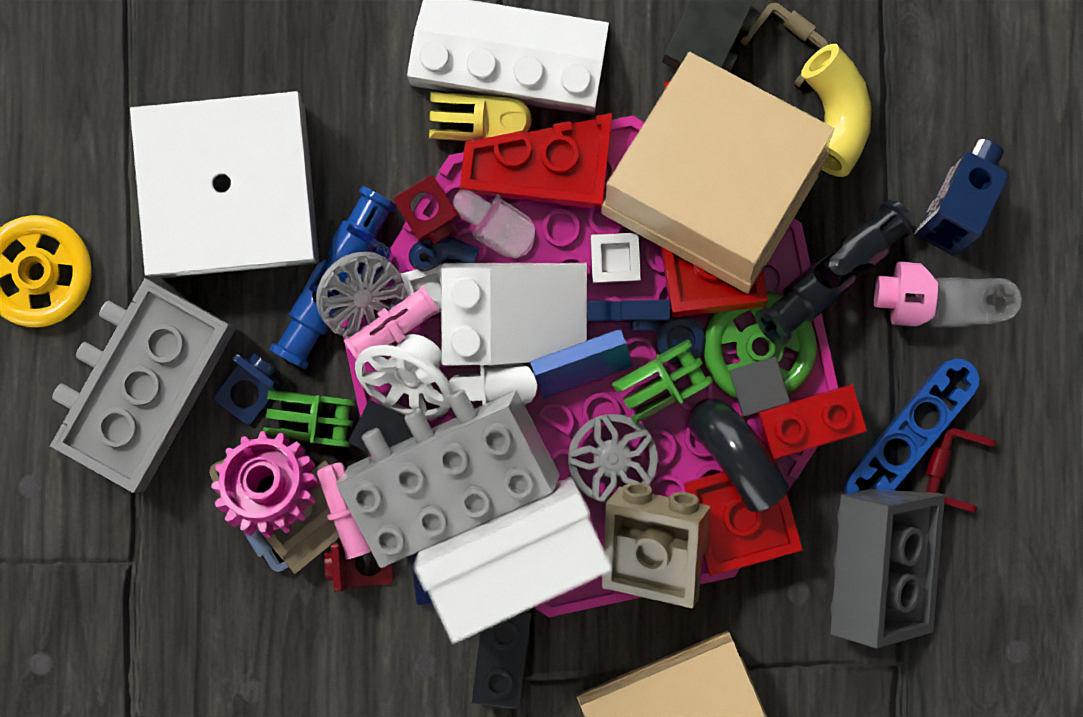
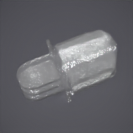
M462 190L455 195L453 204L460 217L476 227L472 233L475 241H480L505 257L518 258L526 255L532 249L535 241L534 224L526 214L502 200L500 195L497 194L492 204L468 190Z

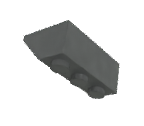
M868 489L841 495L837 515L839 528L837 553L834 558V594L830 607L832 615L831 635L874 648H880L934 631L945 494Z

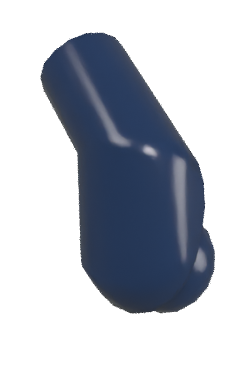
M451 236L433 246L428 238L421 243L418 241L412 246L409 259L416 269L428 271L448 261L452 263H474L479 248Z

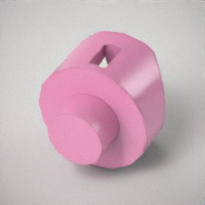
M897 262L893 277L877 276L874 290V306L890 309L892 325L919 326L934 318L938 296V281L921 263ZM906 293H913L914 296L906 295Z

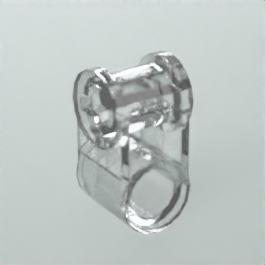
M936 278L938 281L936 311L934 318L928 321V327L971 326V324H995L1008 320L1016 315L1021 307L1022 297L1020 290L1013 282L1002 278ZM995 290H997L998 297L1006 298V306L999 308L997 313L994 305H987L986 297L994 294Z

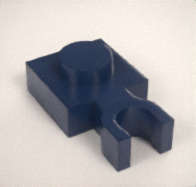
M670 300L587 301V322H630V331L659 330V322L670 320Z

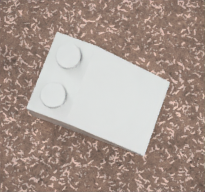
M444 263L441 268L442 365L527 363L587 341V263Z

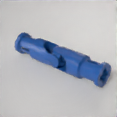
M361 186L358 191L361 197L348 220L341 221L331 239L328 261L324 259L316 266L289 313L291 321L278 343H272L269 348L270 351L305 370L309 365L306 359L320 335H326L329 327L320 317L317 305L312 297L315 282L317 279L320 281L327 269L340 258L356 252H373L379 242L376 238L389 213H395L398 208L395 203L365 186ZM364 262L359 263L357 270ZM342 271L338 277L340 280L345 281L348 275ZM341 307L331 309L329 315H333Z

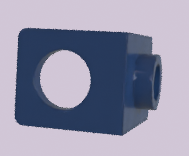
M256 353L250 359L245 355L236 354L233 360L238 365L215 393L214 400L243 423L251 425L271 400L267 399L268 390L278 391L282 383L273 377L277 369ZM242 380L253 382L259 392L256 403L248 408L239 407L232 399L233 387Z

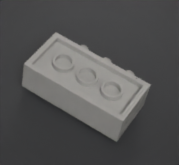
M144 278L132 300L133 302L130 303L127 310L111 301H106L103 304L99 316L117 326L104 351L87 342H83L78 348L76 358L94 368L81 392L79 393L61 383L52 395L53 400L69 408L70 411L50 447L133 493L145 492L237 327Z
M458 390L447 397L456 418L432 429L423 411L416 409L408 413L404 418L414 437L390 448L378 428L372 429L362 436L371 456L348 466L337 481L336 486L380 568L553 493L560 474L517 390L474 409L465 390Z

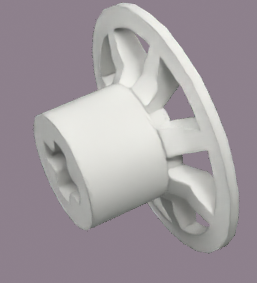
M409 334L405 335L406 339L397 344L396 347L378 345L369 347L360 353L355 362L356 376L365 391L383 406L404 416L416 409H421L427 420L441 417L449 411L451 406L447 397L453 391L448 380L438 370L442 364V352L429 339ZM382 356H391V357H390L389 360H386V359H385L384 357H382ZM368 361L379 372H366L365 362ZM436 382L442 394L433 389L431 383ZM390 383L392 388L388 396L385 397L374 386ZM403 393L409 395V405L412 409L396 403ZM423 396L427 402L439 405V407L427 410Z

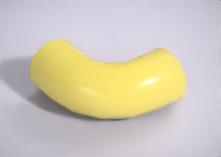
M830 44L818 50L810 57L802 69L801 76L822 100L825 112L824 123L835 128L828 147L830 153L821 170L837 177H845L849 175L860 158L870 134L872 106L866 82L854 63L837 44Z

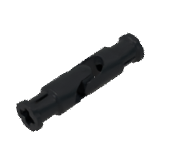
M885 201L880 206L879 213L868 223H860L843 238L840 248L835 254L831 251L823 255L785 287L783 296L770 308L762 307L755 313V320L761 332L775 344L784 346L792 337L791 333L804 321H812L854 284L856 277L871 270L888 255L891 245L899 238H907L915 232L916 224L912 214L898 201ZM818 270L821 275L822 284L814 276V273Z

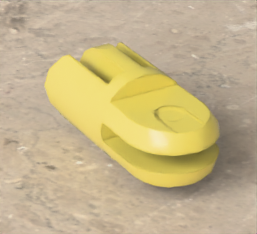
M430 92V102L475 104L474 112L430 111V121L474 123V131L430 129L429 139L473 141L518 131L527 133L532 121L530 110L519 99L485 94Z

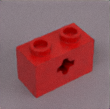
M853 384L754 413L762 442L773 459L867 431Z

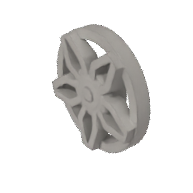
M607 414L591 419L577 431L569 447L568 465L574 482L587 496L600 502L607 503L611 498L610 494L617 486V477H620L624 484L638 482L628 478L625 474L630 467L636 469L643 479L641 483L647 485L651 483L657 469V449L652 436L642 424H634L630 417L624 415ZM612 422L627 424L637 431L624 435L621 441H618L619 432ZM601 423H605L612 434L611 440L603 442L601 439ZM594 427V441L598 447L589 445L577 449L582 437ZM643 437L644 440L635 451H630L626 445L628 441ZM648 447L650 461L646 473L641 464L632 461V458L639 457ZM589 452L594 454V462L591 464L576 460L578 455ZM577 467L588 471L598 470L593 475L592 489L583 482ZM602 475L610 478L611 483L603 494H600L599 481Z

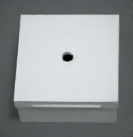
M298 91L130 107L146 276L172 278L319 263L305 106L301 102V95Z
M571 476L557 482L553 493L418 552L415 564L416 572L425 591H429L452 643L612 570L587 517L590 515Z

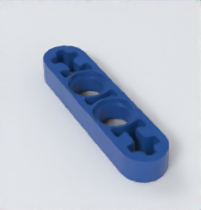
M957 358L940 364L849 472L844 481V493L858 492L859 487L855 484L858 478L868 480L877 471V469L869 466L873 458L880 468L893 473V477L889 482L885 476L881 475L873 484V488L877 490H895L975 394L979 386V374L974 365L965 359ZM963 369L965 375L962 380L967 386L964 390L954 388L945 397L946 400L953 402V405L948 409L942 399L929 394V391L934 387L937 393L942 392L950 382V379L945 375L947 370L956 372ZM923 402L933 404L939 414L936 425L928 430L918 427L913 418L914 410ZM894 438L903 440L909 449L907 460L897 466L888 463L883 454L886 443Z

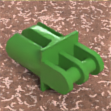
M686 340L660 355L657 354L656 359L612 383L615 391L621 392L650 375L659 372L660 375L633 389L623 397V401L628 409L645 402L666 389L669 390L666 394L632 413L630 417L634 424L641 422L678 400L681 404L684 399L713 382L711 376L705 377L699 366L703 364L701 359H695L689 349L692 346L690 340ZM677 356L682 366L669 372L664 362ZM687 374L692 384L679 390L675 380Z
M268 390L267 399L294 404H312L310 414L267 409L266 418L309 423L308 432L263 427V431L270 438H276L279 433H282L289 440L350 447V443L346 441L348 426L353 427V421L349 420L350 406H355L356 400ZM324 402L336 404L335 418L322 417ZM321 423L334 425L332 439L319 437Z

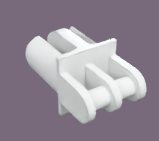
M524 363L480 365L481 373L458 374L449 380L453 393L464 389L470 401L482 400L483 405L516 390L524 405L532 401L537 389L534 372Z

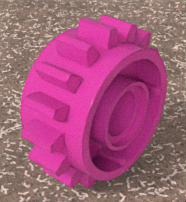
M262 431L257 439L249 440L244 436L241 438V444L235 449L227 448L225 450L227 457L223 464H216L215 469L220 474L219 481L212 483V489L222 496L215 502L216 507L223 513L228 512L225 520L234 528L241 524V530L249 536H252L256 529H259L262 535L266 538H271L273 530L282 529L285 533L290 532L291 523L296 520L303 522L306 519L303 512L307 505H315L316 500L311 495V488L319 486V480L313 474L308 473L316 465L309 456L303 457L305 449L297 441L289 446L290 440L284 434L279 433L275 440H273L265 431ZM274 476L272 487L266 492L257 493L259 482L265 477Z

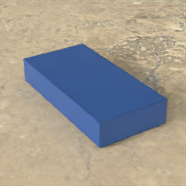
M621 330L604 334L530 362L543 399L632 367L627 344Z

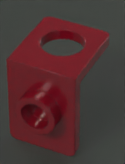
M427 176L394 198L396 206L420 243L429 238L434 246L457 231L454 224L461 221L460 214L452 206L434 176ZM420 193H430L438 200V212L429 220L418 219L411 211L412 200Z
M341 540L333 542L331 544V552L325 553L326 580L333 581L334 592L343 591L347 587L391 584L394 581L393 563L382 567L378 573L371 576L360 573L356 568L355 558L346 560Z

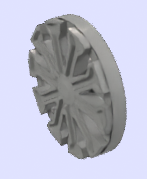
M356 252L340 258L327 269L317 288L316 305L320 317L335 334L341 335L344 338H350L364 328L360 327L363 316L367 325L376 320L373 310L379 312L386 308L389 311L404 300L406 291L401 274L388 259L373 252ZM364 262L363 273L359 274L357 271L359 263ZM383 266V270L375 276L376 269ZM342 271L348 275L345 281L340 280L338 277ZM391 279H393L392 286L383 287ZM336 289L339 291V295L327 296L328 290ZM392 298L390 305L380 301ZM341 307L333 315H329L331 309ZM349 318L348 325L346 327L341 326Z

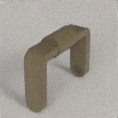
M778 3L769 4L754 22L748 36H744L740 41L741 44L746 46L772 13L783 22V26L804 42L807 40L819 50L828 45L826 39L814 31L816 26L795 10L790 13ZM800 74L793 84L800 87L805 79Z

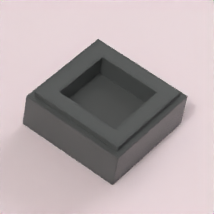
M776 356L729 370L742 416L790 403Z

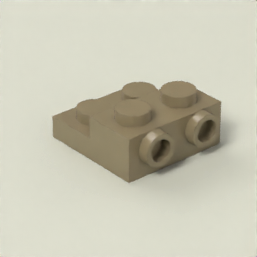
M634 482L626 484L623 488L619 487L606 503L604 554L612 570L603 574L602 588L693 609L699 600L702 557L708 549L711 506L698 504V497L687 492L673 493L669 497L652 494V488L644 483Z

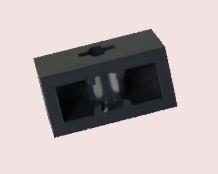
M532 608L521 611L480 631L472 704L513 709L520 708Z

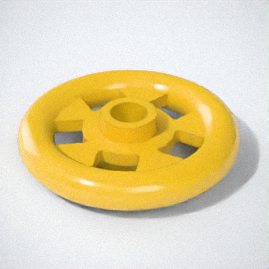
M41 215L20 217L0 227V279L12 274L15 285L20 289L19 292L7 297L0 285V316L24 327H45L64 320L80 306L90 286L92 267L86 245L71 227L60 220ZM43 235L52 237L60 242L55 255H52L47 250L38 248ZM17 239L25 246L26 250L19 253L12 263L3 252ZM36 263H40L44 268V274L39 280H33L29 273L30 268ZM61 264L73 267L70 286L57 284L60 275L59 265ZM49 292L51 305L32 309L31 294L41 295Z

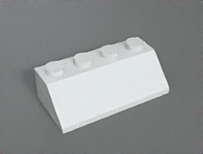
M423 0L414 31L407 78L411 86L452 93L512 97L523 101L526 105L594 116L609 23L473 0Z

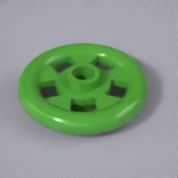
M767 291L768 303L766 307L770 308L783 295ZM762 307L714 313L704 334L705 345L703 355L709 374L724 392L737 399L729 370L775 356L777 362H779L786 347L797 352L795 363L790 371L780 368L789 397L805 383L815 364L817 341L810 321H804L791 333V340L784 346L771 342L761 332L758 323L750 325L742 332H739L733 322L737 316L750 310L755 317V313ZM756 338H763L768 342L769 351L766 355L758 356L753 352L752 343ZM735 342L736 353L740 362L726 365L722 354V344Z

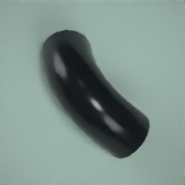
M707 398L692 408L688 417V428L691 435L713 456L732 483L748 511L757 512L765 510L784 498L789 491L786 479L767 448L740 414L727 403L717 398Z

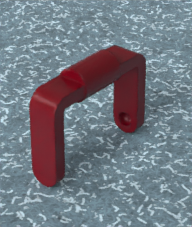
M956 428L945 429L941 434L938 448L933 447L926 470L929 479L925 492H938L941 479L945 477L952 452L949 450L954 436L995 448L996 440ZM945 497L944 500L946 505L973 513L977 511L978 506L949 497Z

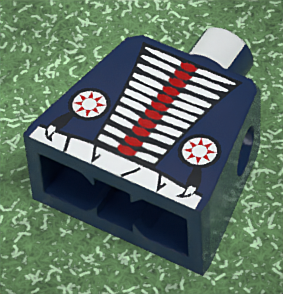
M980 139L973 152H965L948 170L914 235L953 256H957L981 235L1008 178V173L998 167L1004 154L1003 148L990 140Z

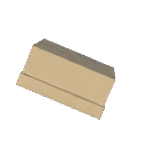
M689 51L608 181L606 199L602 204L601 214L748 294L827 161L830 153L828 147L835 128Z
M728 630L576 694L585 717H767L743 658L739 656Z

